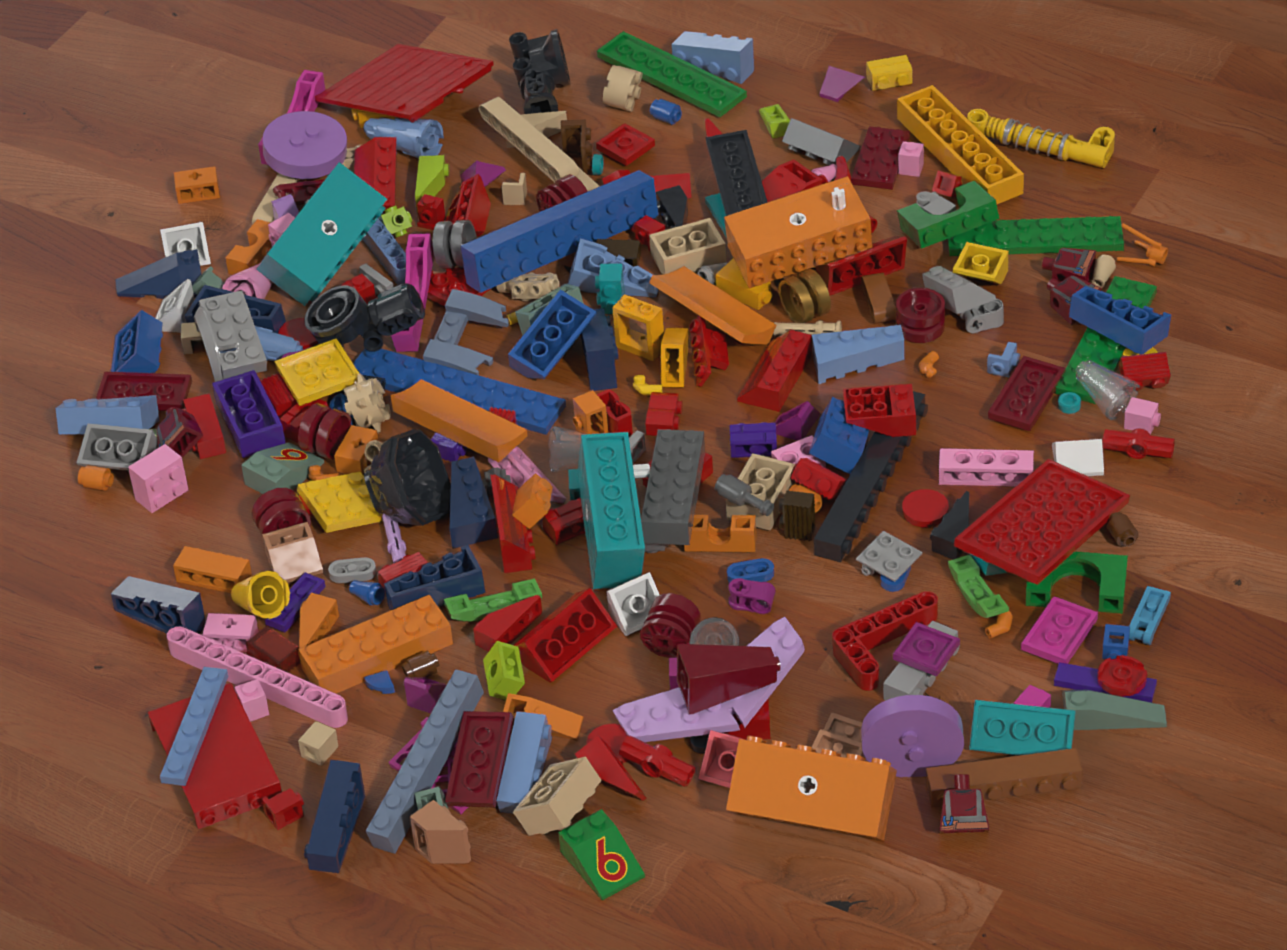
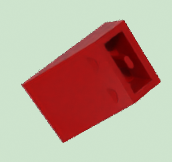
M793 159L777 166L762 180L767 202H771L822 185V178Z
M912 384L843 389L846 423L892 437L916 435V412Z

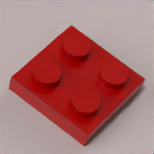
M626 123L596 142V149L625 166L655 146V139Z

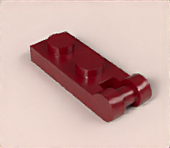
M325 180L280 184L273 188V192L278 198L284 197L286 193H289L293 196L296 205H303L305 201L314 195Z

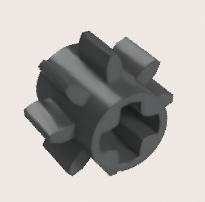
M491 468L484 472L485 478L482 481L488 495H493L491 475L495 474L511 483L510 475H506L505 469Z

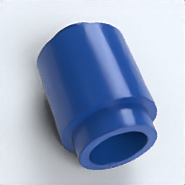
M664 99L654 100L650 107V114L655 119L671 125L678 122L682 116L679 105Z

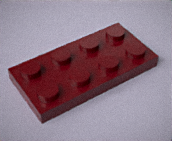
M869 126L851 177L852 185L893 190L899 172L898 154L902 143L909 142L910 131Z
M1023 356L988 411V419L1031 431L1056 391V386L1064 375L1066 368Z
M104 372L96 399L156 395L159 411H167L171 407L184 409L183 399L188 397L192 377L189 374Z
M463 712L445 803L448 806L496 808L513 722L511 712Z

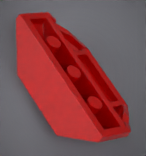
M477 174L461 183L459 187L461 190L454 197L445 221H451L454 224L458 220H469L475 228L476 236H480L486 230L491 203L482 178Z

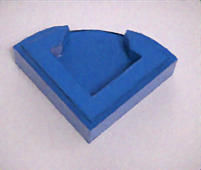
M387 670L364 677L365 684L369 689L382 691L383 694L395 693L394 685Z

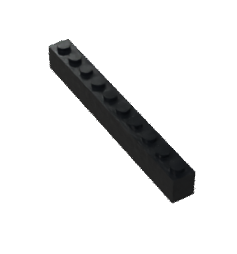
M913 391L917 432L921 418H924L927 414L928 404H925V394ZM874 432L814 538L815 556L841 563L845 554L850 553L854 538L857 539L859 537L862 524L867 522L871 508L876 506L879 493L884 492L887 479L893 476L895 465L901 461L903 450L905 447H909L912 436L892 437Z

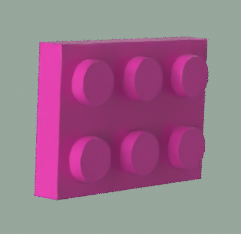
M1054 596L1023 640L1021 650L1058 664L1059 662L1068 664L1097 621L1098 612Z

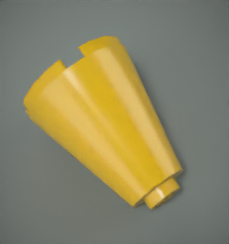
M262 571L237 583L232 589L231 597L236 605L257 617L271 619L279 616L283 609L287 607L290 599V590L286 580H283L277 572Z

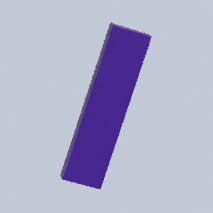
M1059 662L1054 686L1075 690L1088 689L1110 694L1104 691L1098 683V669ZM1147 678L1146 686L1139 693L1122 697L1152 703L1157 679Z

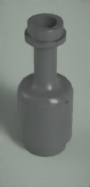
M722 474L715 484V491L721 497L738 506L749 503L758 508L760 514L769 516L774 509V504L770 500L763 501L751 494L752 488L750 485L732 475Z

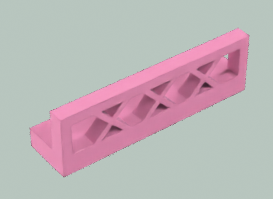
M516 446L500 462L488 459V462L494 468L505 469L506 475H510L511 483L520 488L536 473L541 478L548 480L551 486H553L550 501L563 504L566 500V497L519 447Z

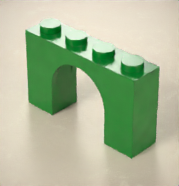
M972 181L955 188L960 209L948 214L934 215L925 212L915 203L897 210L900 228L922 249L999 219L996 200L979 184Z
M1075 551L1038 585L1027 581L1026 606L1047 607L1051 601L1052 588L1058 580L1066 576L1080 575L1090 578L1099 586L1098 612L1123 614L1128 555Z

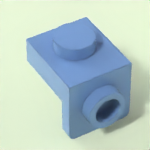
M1008 342L1002 356L989 354L987 357V372L1009 377L1013 367H1017L1020 359V353H1017V343Z

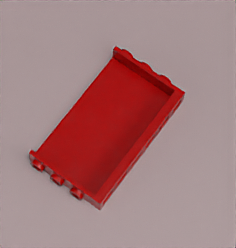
M232 683L225 684L186 786H181L194 813L198 829L263 806L262 798L267 797L270 799L282 793L280 781ZM191 697L148 712L151 729L153 732L156 731L167 757Z

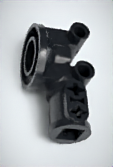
M558 29L551 30L549 35L530 40L527 39L526 34L523 32L512 34L509 37V43L515 59L513 69L521 96L525 100L523 104L524 114L558 111V101L553 95L555 84L561 83L563 86L571 84Z
M409 283L400 284L380 293L377 298L370 300L368 305L355 288L343 285L331 288L317 297L308 308L304 321L306 328L319 344L337 338L344 349V344L353 341L361 335L365 349L375 352L383 347V335L390 336L412 327L417 321L425 317V309L419 293Z

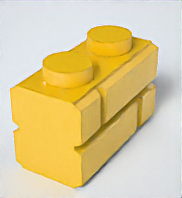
M907 55L866 62V76L872 91L912 84V66Z

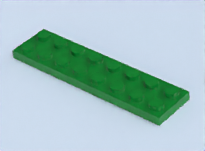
M624 31L597 50L598 58L612 65L640 71L643 73V80L718 117H722L747 97L746 90Z
M1121 216L995 220L948 238L949 256H960L966 242L1009 251L1008 255L1059 253L1061 248L1095 250L1096 252L1124 251Z
M1114 276L1106 293L1112 294V299H1127L1132 301L1133 306L1143 309L1144 306L1150 307L1157 293V286ZM1087 327L1066 367L1064 375L1056 386V394L1061 395L1072 392L1079 395L1081 401L1099 405L1119 367L1120 358L1124 356L1123 352L1127 347Z

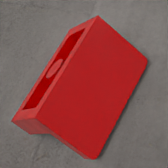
M690 173L651 176L654 178L655 192L680 185L687 199L692 197Z

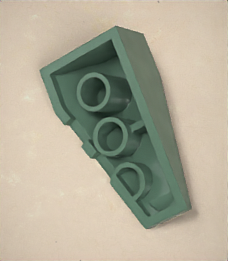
M1088 689L1062 690L1064 709L1076 711L1074 730L1167 727L1164 705Z

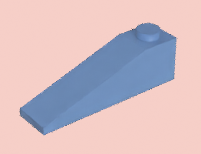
M580 238L570 270L568 284L578 286L584 292H600V289L595 287V276L600 274V264H622L625 295L656 297L658 293V288L649 283L653 274L639 266H631L624 261V257L620 255L614 256L607 252V248L601 244Z

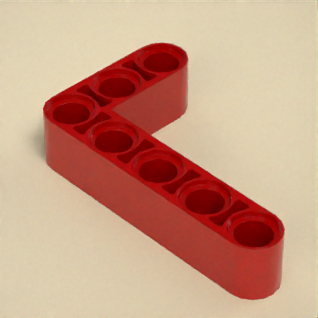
M930 591L921 592L834 630L832 633L833 655L860 689L871 691L879 685V664L868 650L907 634L916 622L928 625L932 621H936L938 618L937 595Z

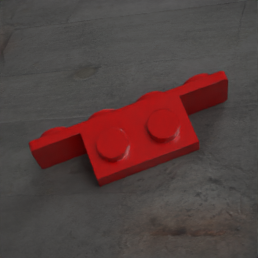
M698 315L696 319L691 321L689 332L691 333V347L693 349L692 360L695 366L694 375L697 386L702 387L711 374V366L726 370L729 366L726 335L719 331L707 329L705 319Z

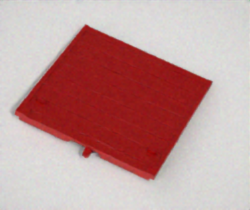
M396 44L366 65L316 95L315 101L409 119L413 123L444 102V97L451 92L463 93V89L491 72L494 63L492 60Z

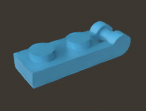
M1147 586L1129 625V640L1134 641L1137 639L1143 641V644L1151 645L1156 629L1170 601L1171 592ZM1139 627H1140V628L1146 629V631H1142V630H1138V629H1139Z

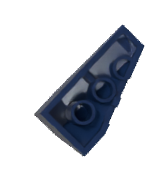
M198 250L174 253L115 279L117 296L143 298L146 295H156L157 298L164 299L165 296H168L187 279L193 285L202 274ZM193 292L194 298H196L198 295Z

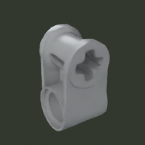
M996 299L960 313L961 319L966 322L967 331L969 333H978L1003 325V302Z

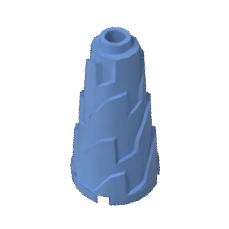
M396 117L395 119L370 118L364 124V132L370 139L374 137H396L397 150L418 159L419 156L438 155L443 145L438 143L439 138L444 139L443 128L437 120L418 119L412 123L409 119Z
M255 326L266 360L276 361L282 359V356L286 353L303 350V346L294 338ZM236 348L220 351V353L236 350Z

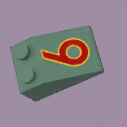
M289 442L258 451L241 466L245 485L264 494L275 488L294 490L298 487V484H301L308 478V468L312 465H323L324 459L301 450L300 447Z

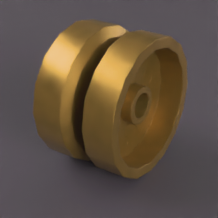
M807 269L798 273L796 277L792 276L780 281L779 296L781 303L794 323H806L811 321L813 317L817 318L830 311L831 300L828 289L815 270Z

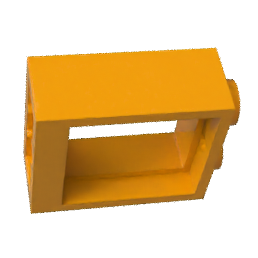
M624 294L613 306L616 346L624 351L654 361L661 354V342L664 336L662 308ZM629 318L645 323L647 335L630 329Z

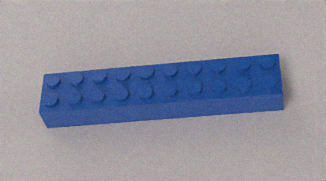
M638 170L461 245L466 283L480 293L576 252L580 238L596 243L597 239H607L632 228L634 223L645 215L651 218L658 217L654 178Z

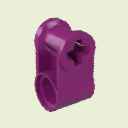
M742 578L733 579L729 583V591L731 593L729 606L735 610L766 614L771 611L776 592L775 587L768 582L750 581Z

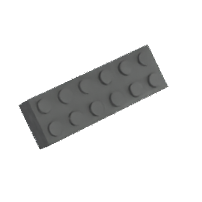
M658 430L641 516L644 543L690 544L705 457L704 431Z

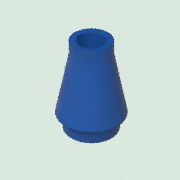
M354 580L349 587L350 593L371 606L379 605L385 597V589L380 583Z

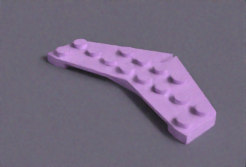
M783 617L774 622L747 645L771 647L774 656L779 657L781 670L777 671V682L690 715L680 688L623 704L614 709L613 713L628 736L631 735L643 742L710 734V730L721 733L739 731V725L732 715L736 714L743 726H747L804 653L805 648L802 639L788 620Z

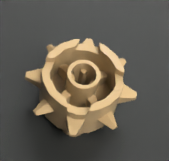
M359 373L358 383L355 381L354 385L344 388L348 400L345 403V409L349 415H353L356 426L364 428L373 426L379 433L381 432V422L390 419L389 404L385 405L382 394H385V391L376 378L365 380L362 374Z

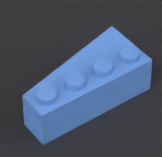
M684 31L672 43V55L713 75L742 84L754 72L753 38L741 40L735 36L722 38V35L717 34L707 36L706 33Z
M901 325L813 334L812 354L818 384L825 383L827 378L834 376L836 379L845 377V373L855 370L857 373L864 372L869 366L881 367L904 360V337Z
M156 395L100 400L87 399L85 401L67 399L55 408L59 434H85L88 423L150 429L159 422Z

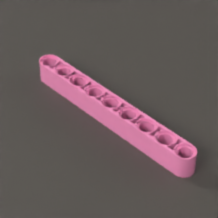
M174 627L167 633L170 653L178 660L203 670V667L227 669V681L237 686L258 679L267 699L330 727L339 728L348 721L346 703L340 695L184 627Z

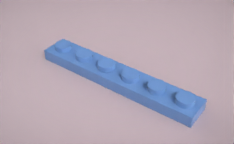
M203 667L161 772V783L186 786L228 679L227 669Z

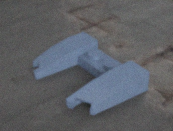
M452 289L445 304L446 313L434 340L430 339L423 354V359L425 362L436 363L479 375V371L476 368L482 363L490 366L493 364V357L458 346L459 340L468 320L508 327V318H503L502 312H506V306L482 296Z

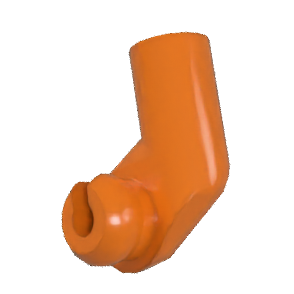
M935 351L929 352L919 363L921 373L925 374L927 378H931L937 373L933 365L939 359V355Z
M312 465L308 468V477L312 481L339 476L338 473H322L319 465Z
M1010 611L996 615V624L985 628V633L989 639L1010 630L1013 619Z

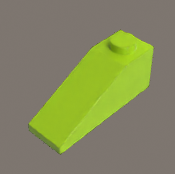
M444 155L419 156L415 191L416 207L424 194L436 196L444 187L446 176L450 174L449 164H445Z

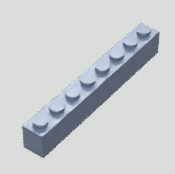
M455 669L366 829V833L374 848L394 854L397 852L411 826L410 816L418 811L415 793L432 788L458 740L463 712L474 711L484 693L477 675Z

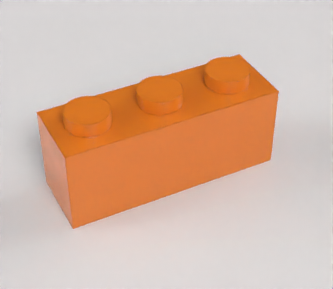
M184 546L173 565L177 582L231 593L237 583L252 576L249 559Z

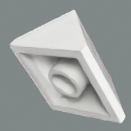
M203 222L161 229L166 257L174 253L197 249L200 265L211 264Z
M189 279L162 300L156 319L163 322V332L181 333V325L186 323L185 314L195 300L192 283Z
M1102 439L1052 443L1055 462L1086 476L1104 475Z
M650 572L607 591L609 615L625 636L642 628L653 601L659 596Z

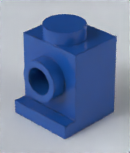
M1105 624L1102 659L1110 657L1115 659L1120 655L1128 656L1130 626ZM1110 635L1124 636V639L1110 638Z

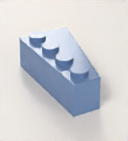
M516 712L497 796L500 812L514 814L513 811L542 776L552 740V727L548 725L546 715Z

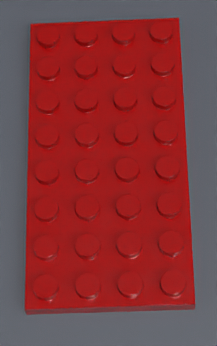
M1048 459L955 538L954 546L965 553L979 557L987 563L994 564L1009 573H1013L1028 582L1038 585L1105 525L1110 515L1119 512L1129 503L1130 495Z

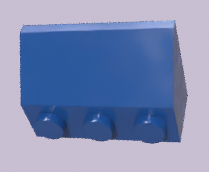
M143 310L139 311L115 335L111 372L155 373L160 365L159 354L161 352L160 344L163 336V322Z

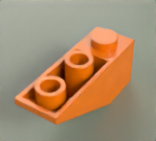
M508 693L503 712H511L513 715L511 728L514 725L516 712L543 714L547 717L548 725L552 727V736L578 740L583 716L531 697Z

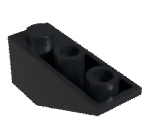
M680 185L657 191L658 213L662 216L663 224L668 226L669 229L686 225L688 201Z
M968 491L955 501L951 511L943 516L940 525L935 527L930 534L932 551L953 560L959 558L964 552L954 546V541L959 534L969 527Z

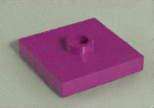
M916 622L894 651L893 660L938 676L959 647L960 638Z

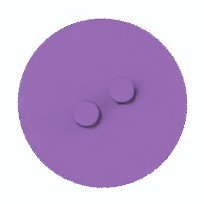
M311 111L288 113L276 118L266 127L263 133L264 159L273 170L291 178L312 179L330 174L339 162L343 164L347 155L346 132L338 121L322 113Z
M905 695L886 700L875 706L866 715L861 726L862 751L868 762H871L872 758L887 760V762L891 763V767L897 770L896 777L926 776V768L952 765L959 758L964 747L963 724L960 715L948 703L930 696Z

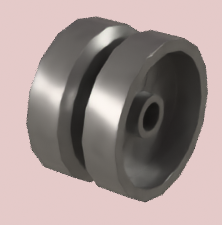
M458 220L454 224L451 221L436 223L433 232V251L439 268L453 269L456 265L464 268L461 245L477 239L475 228L471 221Z

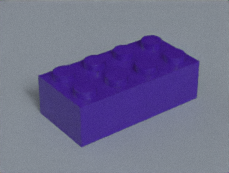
M255 370L212 383L216 404L242 458L252 456L261 450L285 444L282 423Z

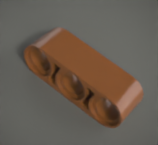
M884 273L861 276L862 291L873 323L895 321L896 308Z

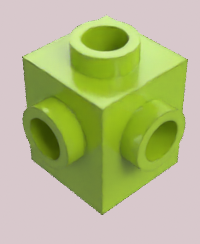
M397 206L390 207L385 210L386 214L379 216L381 222L391 235H395V238L407 234L406 230L412 227V217L404 207L399 209Z

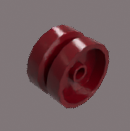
M913 288L900 294L896 300V325H901L904 339L914 343H927L936 340L942 335L945 329V300L941 294L928 288Z
M319 403L313 404L306 411L299 427L298 443L301 450L313 454L318 453L319 456L334 460L336 451L351 427L349 413L337 409L332 410L330 407Z
M275 488L267 491L257 499L252 508V518L261 535L308 522L309 527L311 525L310 515L303 506L301 499L294 490L289 488Z

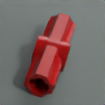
M1136 428L1131 433L1105 429L1102 442L1103 449L1127 452L1134 459H1142L1146 455L1172 458L1175 446V439L1151 436L1148 431L1141 428Z
M627 735L619 750V755L641 765L643 771L653 778L663 776L685 787L690 784L695 774L696 767L673 757L672 752L661 744L653 747L631 735Z

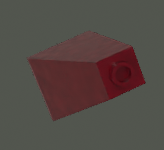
M701 644L677 645V683L689 715L777 682V671L781 670L779 657L774 656L771 647Z

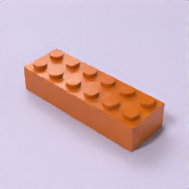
M427 595L298 650L302 670L309 681L337 694L365 682L364 677L396 669L406 663L407 659L428 650L431 654L453 645L450 623L432 597Z

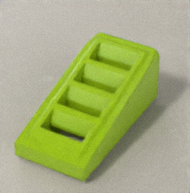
M776 104L759 109V113L772 138L784 136L790 119L780 105Z

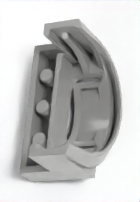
M243 291L199 300V308L194 315L197 332L201 333L215 382L255 370L256 373L267 371V360ZM236 348V350L220 353V351Z

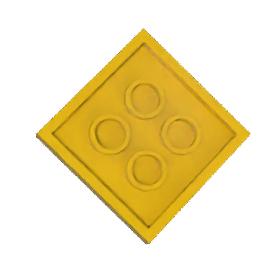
M337 338L275 361L276 369L299 406L354 385L355 381L358 383L359 372Z
M361 472L298 484V494L326 533L383 521V514H379L373 506Z

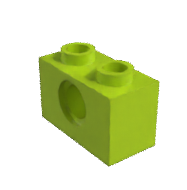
M497 641L484 657L483 663L489 696L506 700L508 693H518L525 684L518 646Z

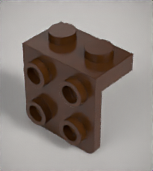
M586 119L561 120L563 152L570 158L582 157L583 172L588 175V170H592V144L588 141L591 140V128H587Z

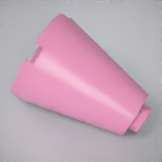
M258 264L227 278L222 289L232 292L243 291L244 295L265 299L273 282L256 270L259 266Z

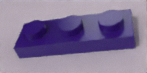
M304 573L290 589V599L287 607L283 609L279 616L265 619V624L286 632L299 618L302 602L306 601L310 593L319 595L326 587L325 580Z

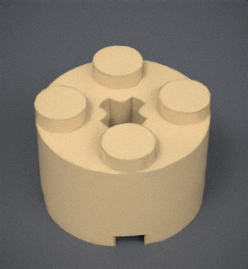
M613 65L607 76V80H609L608 86L604 87L603 103L632 112L635 105L634 99H639L642 88L638 85L641 82L643 73Z

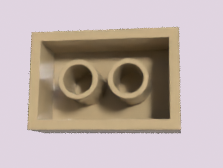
M710 218L649 235L651 256L662 275L673 272L683 266L695 273L702 266L726 263L725 242Z
M752 453L738 479L751 486V494L763 501L770 500L774 504V509L769 516L760 514L758 508L749 503L738 506L726 499L727 519L731 520L732 515H756V527L771 531L781 513L779 512L780 498H784L786 490L789 491L791 486L796 484L795 480H791L796 464Z
M586 757L551 764L513 813L529 836L539 833L543 835L553 830L562 831L571 824L570 820L574 815L582 810L587 798L595 793V788L601 782V778Z

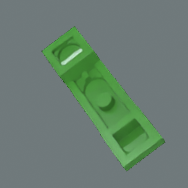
M971 555L948 561V566L957 586L976 613L984 618H989L1009 611V607L999 594L994 595L982 579L980 568Z
M534 578L512 583V591L469 600L467 594L446 598L444 599V604L451 619L482 621L489 613L534 595H539L542 598V592Z

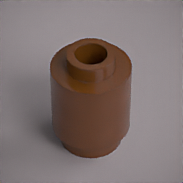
M1116 512L1109 516L1107 529L1116 543L1121 547L1134 544L1139 534L1128 516L1121 512Z
M427 650L407 659L406 663L402 664V669L406 677L426 678L437 673V667L440 665L434 653L430 654Z

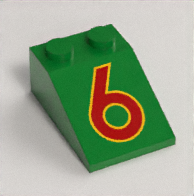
M602 809L558 832L561 853L602 901L645 878L644 871L618 828Z

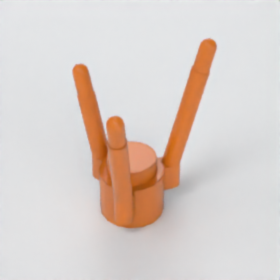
M1124 223L1121 224L1124 229L1150 244L1148 245L1138 240L1134 241L1136 245L1147 249L1146 257H1149V259L1117 257V261L1149 264L1154 267L1156 263L1163 264L1168 254L1167 247L1162 246L1161 243L1150 239Z

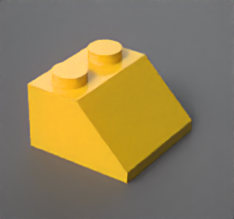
M966 242L953 268V273L972 279L1002 284L1008 272L1009 251Z

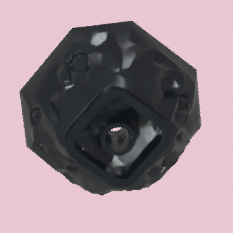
M413 429L392 436L383 442L379 454L373 458L371 469L366 470L364 474L365 483L375 510L379 514H385L392 520L402 524L423 526L445 517L450 510L451 483L438 446L420 429L417 431Z

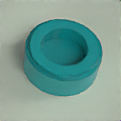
M594 154L592 173L593 175H601L603 173L604 158L602 154Z
M1072 392L1063 393L1058 398V408L1063 413H1076L1081 408V398Z

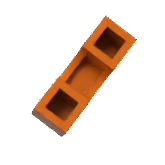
M257 219L247 231L249 246L235 245L225 257L228 274L234 275L262 262L272 248L268 226L271 222Z
M694 515L690 544L684 545L685 551L755 552L757 540L756 515H732L731 525L725 529L713 527L709 523L708 515Z

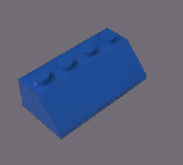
M560 289L509 352V367L527 378L545 379L597 312Z

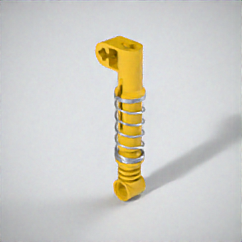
M973 109L967 115V119L979 131L989 138L999 140L1001 144L1009 145L1013 140L1015 148L1019 145L1026 147V151L1029 148L1036 150L1037 154L1041 151L1047 153V156L1050 154L1056 155L1058 160L1066 161L1070 159L1105 168L1114 152L1115 133L1109 127L1097 128L1089 142L1075 139L1070 134L1063 136L1061 131L1052 133L1051 129L1045 131L1040 126L1033 128L1029 123L1025 125L1020 124L1018 120L1015 121L1010 118L1001 120L1000 118L991 117L982 109Z

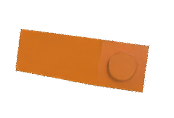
M310 593L306 601L302 602L300 606L299 649L322 640L327 636L339 618L336 599Z

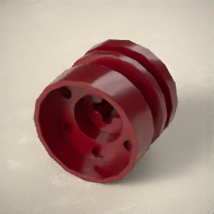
M568 174L555 181L554 184H550L537 192V207L539 212L588 191L576 176Z
M673 593L659 595L653 601L648 617L641 628L640 639L645 647L658 656L677 658V645L691 643L700 623L701 613L691 600Z

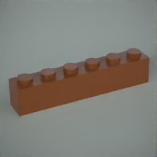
M1073 748L926 768V787L932 808L942 806L945 790L955 789L954 775L969 774L970 789H981L983 800L985 801L1082 788L1083 770L1077 749Z

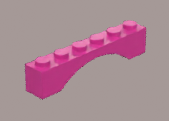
M309 70L302 72L296 83L293 99L287 114L299 111H315L320 103L315 101V96L326 90L322 72ZM262 137L261 141L258 144L261 164L268 165L263 155Z
M409 234L406 247L405 283L415 287L425 309L434 260L433 242L430 234ZM423 319L417 321L412 327L391 335L396 352L418 351Z

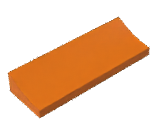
M685 266L667 274L652 275L649 282L741 343L768 345L777 326Z
M422 379L410 388L391 395L393 412L497 462L503 460L528 436L527 429Z

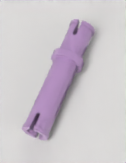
M383 514L382 520L388 539L387 549L392 556L394 564L406 556V544L402 540L398 522Z

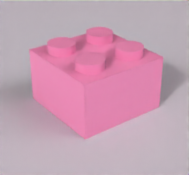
M166 444L128 467L135 500L151 513L188 491L182 457Z

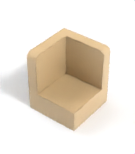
M525 173L520 174L519 183H502L504 205H525L527 195Z
M195 322L182 323L181 341L184 354H193V342L203 341L201 333L197 332Z
M314 722L298 740L301 757L321 766L338 748L336 730L319 722Z

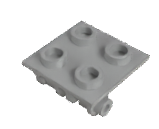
M883 531L856 558V561L862 563L861 571L864 575H873L876 571L896 582L923 552Z

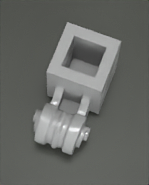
M924 191L916 196V203L929 214L942 215L956 211V205L939 196L936 192Z

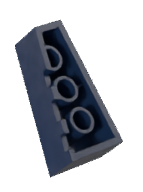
M604 308L593 309L597 314L580 334L590 390L598 391L617 388L615 360L619 358L610 316L605 315Z

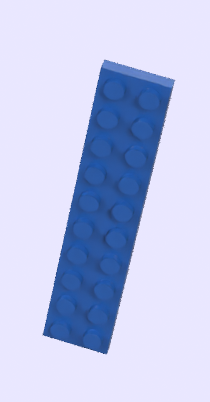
M364 348L353 363L362 375L385 378V390L399 393L422 379L487 411L490 407L514 410L518 426L547 435L566 407V400L436 363L425 362L418 358L382 348L375 352Z

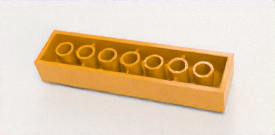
M933 85L897 99V119L952 174L962 176L961 182L963 185L975 181L996 200L997 204L1023 194L1024 173Z

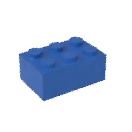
M832 397L820 417L809 454L850 474L863 453L869 429L846 423L844 401Z

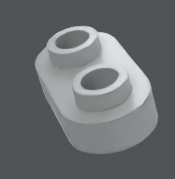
M366 557L337 560L332 562L328 568L330 579L335 583H348L354 580L367 581L372 579L377 572L374 560Z

